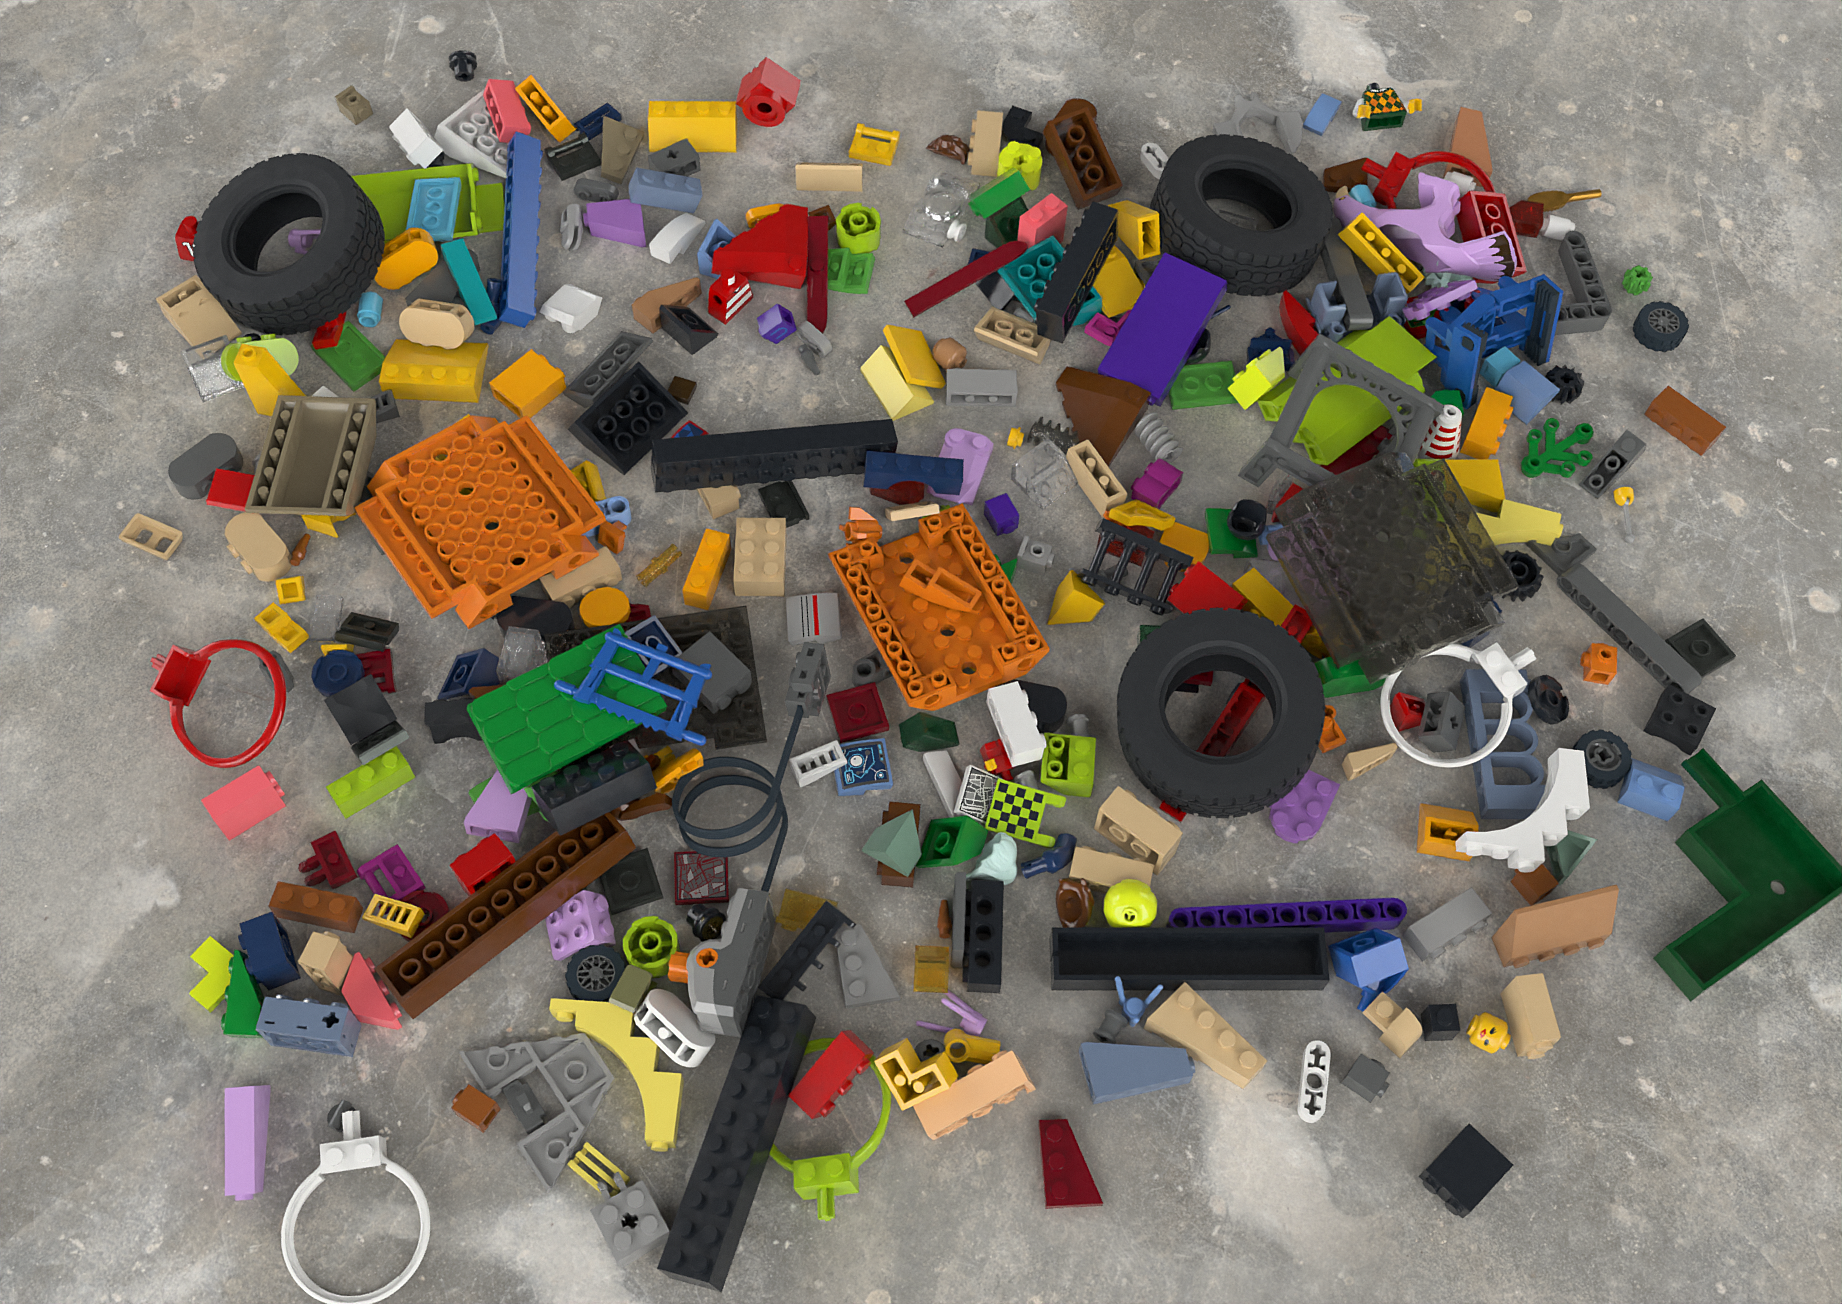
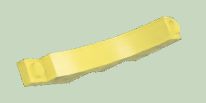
M1504 499L1497 512V517L1470 511L1464 529L1437 523L1431 537L1418 595H1426L1428 597L1431 589L1436 590L1439 579L1445 581L1462 561L1488 547L1507 543H1528L1529 540H1537V543L1551 546L1555 538H1560L1562 534L1563 524H1560L1562 514Z
M551 998L549 1010L556 1020L572 1022L573 1019H576L575 1027L578 1034L585 1033L588 1038L607 1048L626 1066L633 1076L643 1100L645 1142L647 1146L651 1147V1150L666 1152L668 1148H676L684 1085L682 1073L657 1072L660 1047L651 1038L634 1037L636 1024L634 1015L636 1011L632 1013L609 1002Z

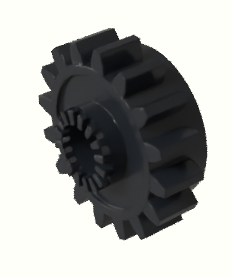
M1506 550L1503 556L1497 554L1496 558L1492 560L1486 576L1490 577L1488 584L1496 586L1493 592H1502L1501 598L1504 599L1508 595L1512 602L1517 597L1523 602L1527 596L1532 598L1540 589L1541 581L1544 578L1540 574L1542 567L1538 566L1537 560L1530 557L1528 553H1522L1518 550L1515 552Z

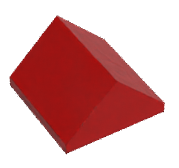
M216 468L206 500L207 505L246 512L245 507L255 475Z

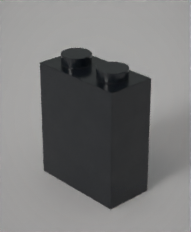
M1469 1123L1418 1177L1423 1181L1424 1187L1430 1193L1437 1194L1445 1202L1446 1208L1452 1214L1459 1215L1463 1219L1471 1213L1511 1169L1513 1164Z

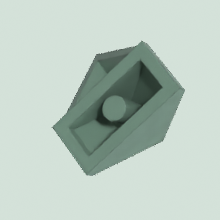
M913 809L875 828L862 848V852L907 877L922 856Z
M1567 830L1568 835L1558 844L1546 846L1553 876L1559 882L1558 886H1561L1598 839Z

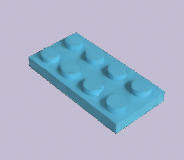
M460 177L415 179L406 230L409 228H421L429 232L434 241H452L461 191Z

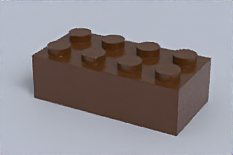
M1088 107L1048 121L1043 134L1077 209L1080 210L1088 207L1093 201L1098 203L1116 196L1123 187V184Z

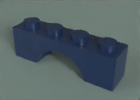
M867 451L863 487L888 489L898 482L918 481L929 485L936 494L960 495L963 483L964 459Z

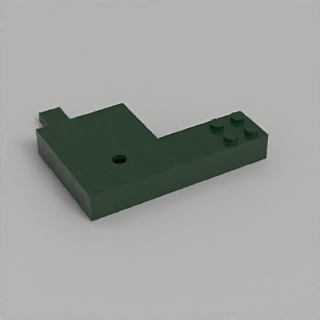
M1704 748L1691 758L1685 759L1681 766L1717 804L1719 809L1687 829L1675 843L1728 904L1667 945L1653 958L1690 1002L1842 894V866L1761 779L1743 792ZM1771 882L1780 883L1784 887V894L1775 893L1771 888Z

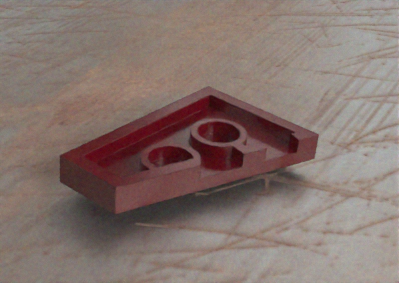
M1039 1120L1038 1128L1045 1209L1103 1206L1104 1203L1068 1120Z

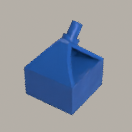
M1378 928L1370 929L1328 946L1336 976L1363 989L1361 992L1363 997L1357 1007L1362 1012L1382 991L1387 994L1409 970L1401 939Z

